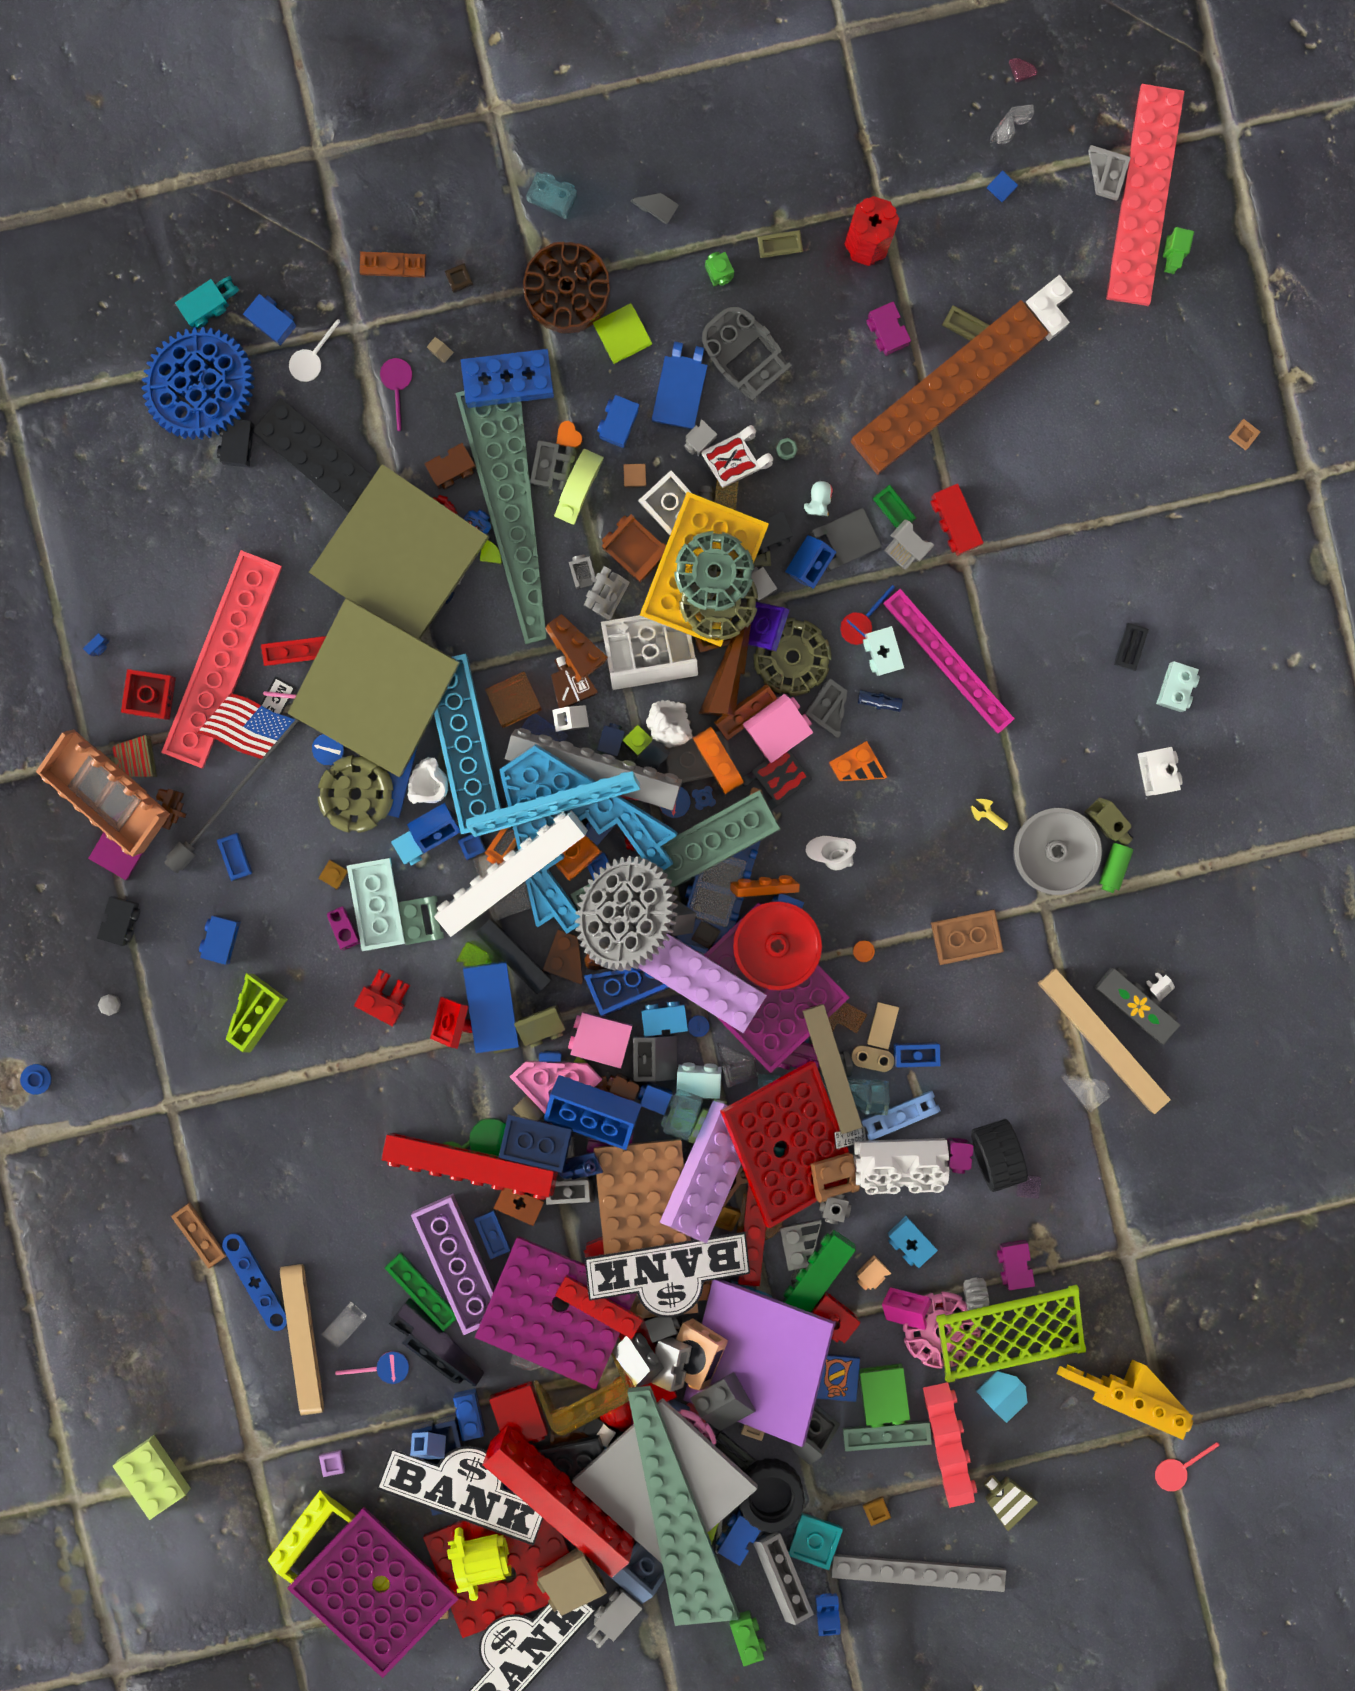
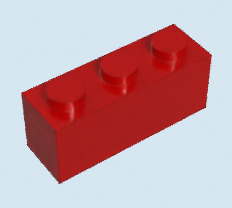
M958 483L932 495L931 506L934 512H938L941 520L939 524L944 533L947 532L949 536L948 545L952 553L956 552V555L959 556L984 544Z

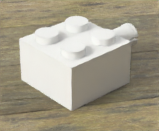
M1172 747L1138 753L1146 796L1181 790L1182 776L1180 772H1177L1176 766L1178 756Z

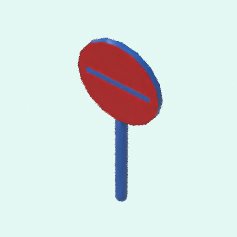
M894 585L884 593L866 615L854 612L844 617L841 622L840 632L845 641L855 645L863 643V639H866L865 634L872 632V624L869 617L895 589Z

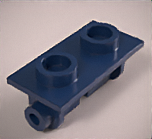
M595 1152L567 1158L564 1172H559L560 1176L564 1179L571 1177L572 1179L603 1173V1170Z

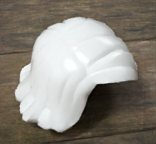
M427 757L421 760L412 770L407 795L413 804L417 802L437 803L447 795L449 778L438 767V762L435 758Z

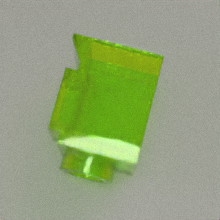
M466 942L456 962H464L463 965L469 967L490 964L492 960L488 959L491 955L490 953L470 942Z

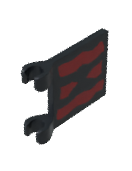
M789 750L772 763L768 760L764 761L742 778L744 781L742 785L745 787L757 778L772 798L767 803L770 809L773 810L812 779Z

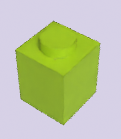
M637 725L623 739V742L639 756L653 739Z

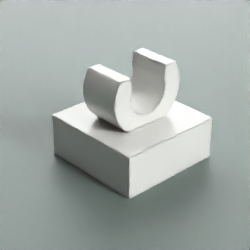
M1155 973L1159 981L1156 984H1152L1148 980L1147 985L1153 997L1160 1002L1175 989V986L1167 975L1162 977L1161 974Z

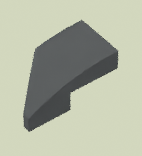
M662 193L633 198L630 201L644 212H649L664 224L669 223L679 206Z

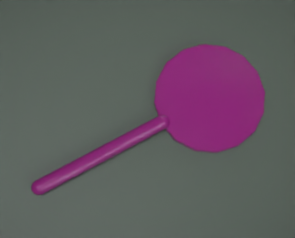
M393 358L386 361L381 367L380 378L385 387L395 390L397 430L401 431L399 390L406 388L410 384L412 370L406 361Z

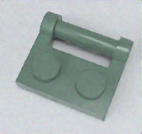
M437 896L398 902L405 945L444 938L440 924L434 917L437 913ZM423 904L428 906L432 934L426 933L422 911Z

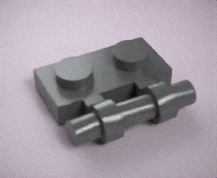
M538 440L530 484L552 488L553 480L559 481L558 489L563 491L570 476L571 464H574V448L566 446L565 454L558 453L559 444ZM557 461L563 462L561 473L555 472Z

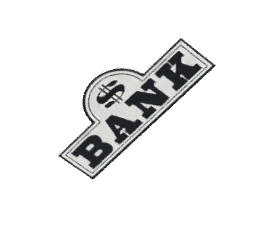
M746 1232L709 1237L707 1243L691 1240L584 1258L589 1301L637 1293L645 1309L660 1317H676L688 1312L698 1302L705 1281L750 1274Z
M466 1446L456 1448L447 1453L437 1465L391 1449L377 1487L378 1490L530 1545H534L543 1518L515 1493L503 1489V1483L482 1465L487 1451L477 1447Z
M548 1603L534 1619L523 1615H506L493 1621L483 1632L479 1643L480 1659L487 1671L469 1691H524L595 1614L596 1610L587 1603L561 1616L558 1610L554 1612Z

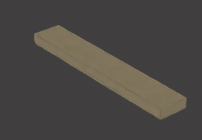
M822 1003L804 1009L802 1012L840 1132L845 1134L860 1129L862 1124L825 1006Z

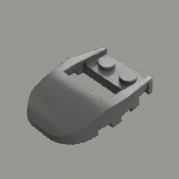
M730 307L724 309L703 330L702 342L704 348L718 370L729 383L751 401H754L756 397L786 371L790 370L792 366L790 362L787 363L781 354L782 350L770 335V331L758 323L753 315L742 308ZM756 339H759L772 354L739 382L726 365Z

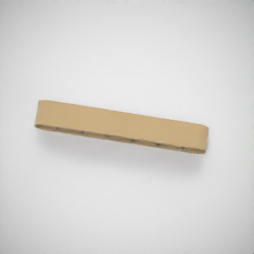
M303 1264L284 1266L280 1268V1278L300 1415L323 1413L324 1402L305 1268Z

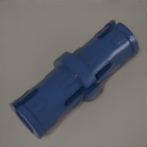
M860 690L857 704L870 705L878 710L883 708L900 712L903 698L890 697L881 692L877 694Z

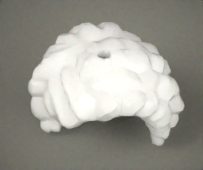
M661 700L652 704L649 717L646 720L652 739L663 743L668 748L680 746L692 739V729L689 726L691 721L687 719L688 714L686 713V705L684 703Z

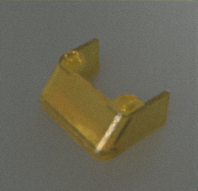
M613 1352L611 1355L620 1376L613 1383L569 1406H563L555 1410L546 1390L538 1380L533 1382L549 1425L554 1433L566 1435L629 1401L628 1389L634 1386Z

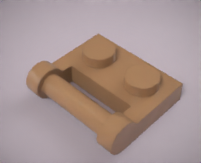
M845 1153L811 1163L815 1196L819 1203L827 1201V1198L859 1191L860 1186L856 1185L853 1154ZM844 1178L847 1179L846 1184L824 1189V1184Z

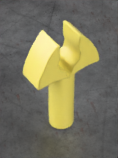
M976 799V801L983 804L985 812H980L971 806L972 813L977 821L981 817H986L1002 830L1008 827L1006 821L991 811L990 805L993 801Z

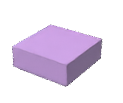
M341 1450L319 1455L323 1477L345 1473Z

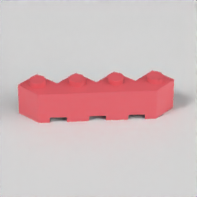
M948 1382L924 1387V1400L928 1410L931 1432L935 1442L937 1459L949 1508L974 1503V1494L977 1493L975 1480L970 1481L967 1464L971 1463L968 1450L963 1449L961 1442V1433H964L962 1421L957 1420L955 1415L954 1403H957L955 1390H950Z

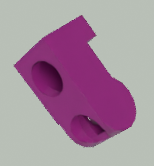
M344 906L327 913L328 920L341 950H346L360 944L359 935Z

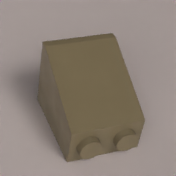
M575 1548L538 1572V1581L536 1583L542 1593L546 1592L550 1597L548 1602L554 1612L558 1610L561 1616L607 1593L605 1580L597 1567L578 1548Z

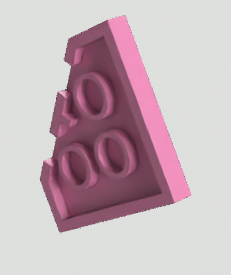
M526 1061L510 1076L544 1114L546 1113L550 1094L558 1075L593 1087L602 1081V1078L588 1063Z

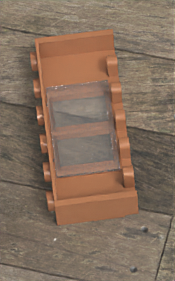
M74 729L62 732L36 771L45 783L55 788L61 797L67 799L78 812L83 813L89 818L91 824L99 827L107 838L115 841L124 853L132 857L143 853L170 815L168 811L147 794V791Z

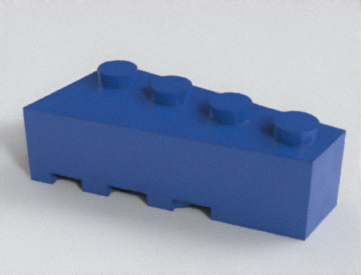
M631 968V971L624 969L623 971L617 970L584 975L602 1017L670 988L639 968Z

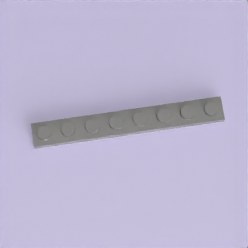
M834 1554L831 1577L1005 1592L1006 1569L1001 1567Z

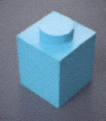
M410 831L391 841L403 864L410 863L412 866L422 860L423 852L414 841Z

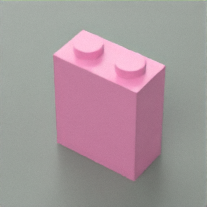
M783 694L743 723L749 735L770 763L813 733L809 727L812 725L809 718L805 714L801 715L798 711L800 708L798 702L794 697L790 699L786 694Z
M582 1011L581 1016H576L573 1027L577 1028L576 1036H571L568 1049L572 1050L570 1055L621 1068L633 1025Z

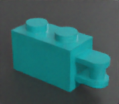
M231 276L222 279L216 284L210 279L175 302L192 328L196 327L199 329L204 327L210 318L220 316L227 310L226 308L230 305L226 300L239 291V288L232 283L233 279ZM225 287L227 291L222 294L220 289Z

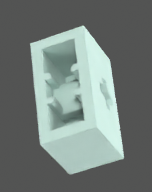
M892 626L865 634L866 639H863V644L866 652L870 651L872 660H869L872 673L876 672L877 676L904 668ZM881 645L883 649L887 648L888 651L884 655L885 658H883L882 655L877 654V651L880 650Z

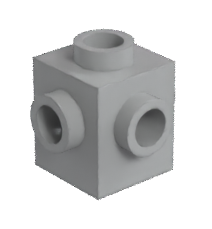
M840 1194L819 1204V1211H821L822 1217L826 1218L825 1222L837 1225L838 1221L844 1223L845 1217L849 1218L851 1205L848 1204L849 1201L845 1194ZM834 1206L840 1207L838 1213L832 1212Z

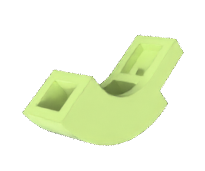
M583 449L561 494L555 517L573 525L576 523L584 500L598 474L604 457Z

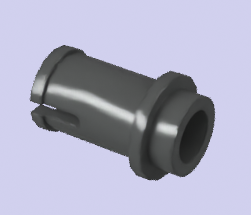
M701 486V489L698 490L700 497L713 501L714 486Z

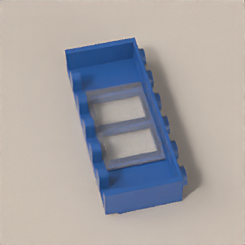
M760 841L695 876L693 886L688 885L685 895L686 898H689L687 907L696 912L693 933L674 936L675 938L698 952L706 953L709 950L708 948L691 940L701 920L721 930L714 944L736 924L744 897H737L730 891L731 882H738L739 879H750Z

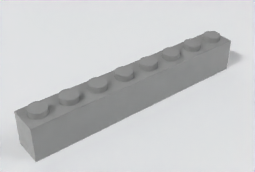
M524 728L515 729L511 734L505 756L506 760L512 761L537 744L596 782L603 778H610L624 772L633 771L640 783L641 790L623 794L624 796L669 810L674 809L682 784V779H679L674 774H662L652 767L643 768L636 766L632 761H620L609 754L600 755L594 753L590 748H577L570 742H558L552 740L547 735L538 736Z

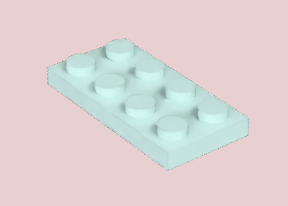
M391 858L348 865L347 870L362 951L405 944Z

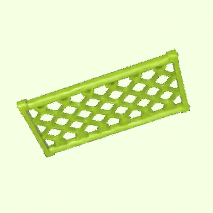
M1077 1284L1068 1286L1067 1289L959 1313L936 1315L946 1382H955V1379L1076 1352L1077 1354L1085 1353L1086 1346L1081 1318L1079 1287ZM1073 1296L1074 1307L1066 1305L1068 1297ZM1056 1300L1059 1304L1053 1312L1044 1309L1047 1302ZM1035 1305L1037 1311L1031 1317L1023 1314L1027 1306ZM1061 1308L1070 1310L1064 1319L1056 1316ZM1014 1310L1016 1315L1011 1321H1006L1002 1318L1004 1311ZM1042 1312L1049 1315L1044 1323H1039L1035 1320ZM992 1314L995 1318L989 1326L981 1323L983 1316ZM1073 1315H1075L1076 1325L1068 1323ZM1020 1317L1028 1320L1022 1328L1014 1325ZM971 1319L974 1324L968 1331L960 1328L962 1321ZM1053 1319L1061 1322L1055 1330L1047 1327ZM998 1322H1003L1007 1325L1001 1333L993 1330ZM950 1324L952 1327L948 1335H945L944 1325ZM1031 1324L1040 1327L1034 1335L1026 1332ZM978 1326L986 1330L981 1337L972 1335V1332ZM1064 1326L1072 1328V1331L1066 1337L1058 1334ZM1010 1329H1015L1019 1332L1014 1339L1005 1337ZM956 1331L965 1334L959 1342L950 1339ZM1043 1331L1051 1333L1046 1341L1038 1339V1336ZM990 1333L998 1336L992 1344L983 1341ZM1077 1333L1078 1343L1073 1344L1070 1339ZM1023 1335L1031 1338L1025 1346L1016 1343ZM1055 1337L1063 1340L1061 1347L1052 1349L1049 1345ZM968 1338L977 1341L970 1349L962 1346ZM1001 1340L1009 1343L1003 1351L995 1348ZM1034 1342L1042 1345L1040 1352L1030 1353L1028 1350ZM947 1343L955 1345L950 1353L947 1350ZM979 1345H984L988 1349L983 1355L980 1356L974 1353ZM1012 1347L1021 1349L1017 1357L1010 1358L1007 1353ZM960 1349L967 1352L962 1360H957L953 1357ZM993 1351L1000 1354L998 1361L989 1363L986 1359ZM971 1356L979 1359L977 1366L967 1367L965 1364ZM949 1361L958 1364L955 1371L950 1370Z

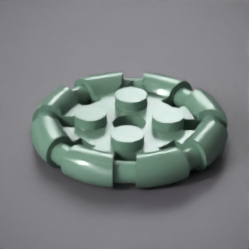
M707 531L692 537L693 540L688 544L685 543L680 549L675 561L677 563V570L674 572V576L680 593L683 592L690 604L702 610L708 608L722 611L735 606L736 601L740 598L743 599L747 595L753 582L751 575L752 571H754V564L748 549H744L741 545L742 542L738 538L725 532L718 534L713 533L714 531ZM712 543H721V549H712ZM700 547L704 552L696 556L693 551ZM733 549L739 555L735 560L728 554ZM686 564L693 565L692 573H685ZM709 566H719L721 570L720 575L715 578L711 577L708 574ZM736 569L743 570L742 578H736ZM693 582L700 588L695 593L689 587ZM732 586L735 592L729 596L725 590ZM708 593H716V600H707Z

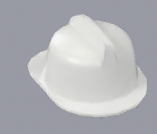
M820 836L812 839L806 845V853L809 858L818 862H824L832 870H842L853 866V854L856 851V844L851 839Z

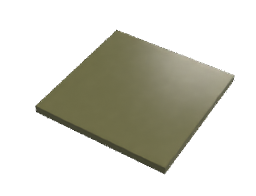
M382 464L309 573L345 598L352 600L421 639L489 539V536Z
M345 598L288 714L392 774L401 777L461 662L352 600Z

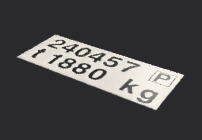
M863 1126L860 1129L841 1134L840 1131L834 1133L836 1149L854 1145V1142L866 1140L865 1127Z

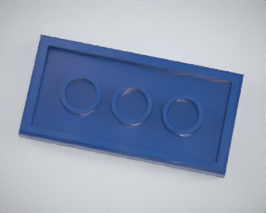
M507 961L463 967L475 1052L481 1053L518 1048L519 1041L514 1025L516 1021Z

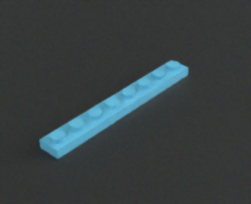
M633 771L624 772L614 777L600 779L597 782L582 784L566 791H558L552 795L541 796L531 801L517 803L514 806L496 809L483 815H475L472 818L466 819V826L472 835L477 837L641 790L640 783Z

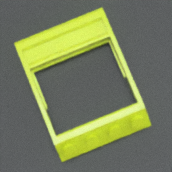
M320 1490L269 1557L268 1561L277 1574L291 1583L298 1575L290 1570V1568L331 1513L335 1512L348 1523L356 1515ZM378 1576L373 1580V1587L377 1591H386L390 1586V1582L385 1576Z

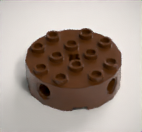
M554 242L539 250L527 265L523 279L525 301L532 316L546 329L562 334L581 332L591 327L593 322L599 320L605 313L610 298L609 273L601 257L588 246L573 242ZM563 286H570L571 290H563Z

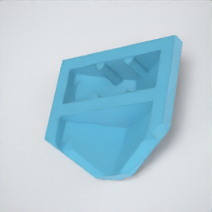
M996 1371L976 1390L1006 1423L1028 1403L1026 1386L1016 1376L1001 1371Z

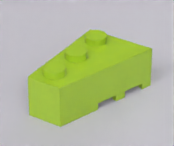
M246 973L245 983L242 992L239 994V1002L236 1012L233 1014L226 1040L242 1052H251L288 999L255 974Z

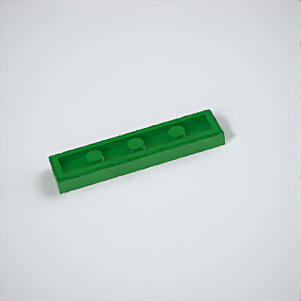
M402 1252L385 1266L388 1273L442 1331L447 1329L456 1320L451 1305Z

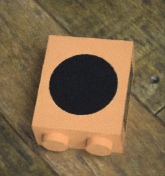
M690 1319L682 1323L676 1340L692 1346L689 1362L687 1364L684 1363L683 1370L686 1371L685 1382L692 1389L700 1391L710 1385L728 1340L695 1319Z

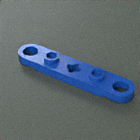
M231 1233L227 1235L222 1243L223 1250L269 1329L273 1331L282 1330L287 1325L285 1309L254 1254L241 1234ZM232 1238L237 1239L240 1244L239 1249H230L228 1241ZM253 1276L255 1279L260 1278V1287L250 1284ZM273 1314H280L282 1316L283 1323L281 1325L273 1324L271 1320Z

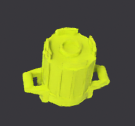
M460 1527L455 1529L454 1540L448 1541L451 1549L447 1550L448 1559L452 1560L453 1572L459 1588L457 1593L468 1591L470 1600L475 1601L478 1599L477 1585L503 1580L512 1574L511 1565H507L509 1550L506 1538L503 1535L498 1536V1534L465 1541L463 1529Z

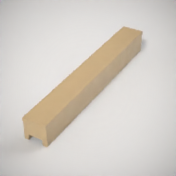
M1052 969L1046 977L1038 982L1039 986L1150 1112L1156 1114L1171 1100L1057 969Z

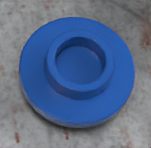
M32 1064L26 1067L20 1077L23 1089L33 1095L44 1093L50 1087L52 1080L50 1071L40 1064Z

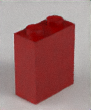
M532 1381L490 1395L489 1401L500 1432L508 1425L513 1430L519 1432L521 1437L527 1442L533 1441V1443L545 1439V1436L548 1434V1427Z

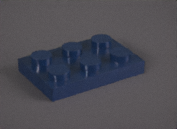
M508 1114L499 1158L563 1173L573 1129Z

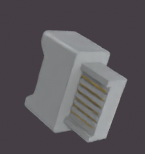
M904 520L890 535L894 540L884 551L903 569H906L914 560L920 562L934 547V544L927 540H922L913 531V524L908 520Z

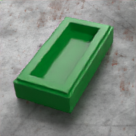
M888 485L872 498L895 528L904 520L912 523L917 519L891 485Z

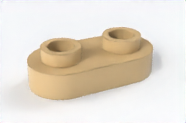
M859 1045L852 1050L851 1059L858 1067L887 1072L894 1066V1056L887 1050ZM860 1053L866 1054L865 1060H859ZM886 1057L888 1060L887 1064L881 1065L880 1059Z

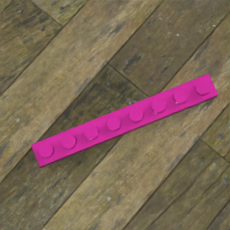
M901 589L883 603L997 734L1014 720V717Z

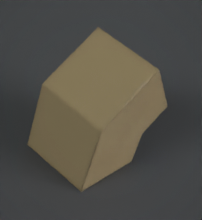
M436 337L427 346L429 351L442 362H446L454 353Z

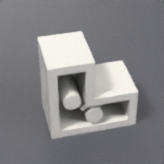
M1060 275L1024 303L1049 333L1046 337L1048 341L1064 330L1070 323L1058 306L1068 299L1073 291Z

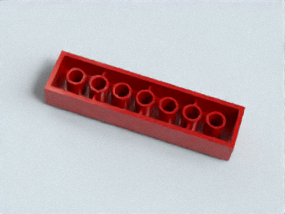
M507 1425L490 1441L482 1465L611 1578L630 1563L635 1539L577 1488L565 1473L553 1465L551 1460L542 1456L535 1446L525 1441L519 1432Z

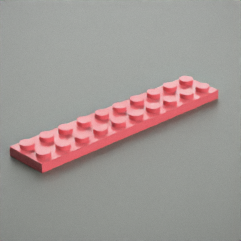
M1141 84L1129 153L1131 158L1126 171L1106 295L1107 300L1144 306L1150 305L1184 98L1183 90Z
M242 550L240 551L161 753L204 769L215 738L197 734V732L230 694H233L281 573L282 566Z

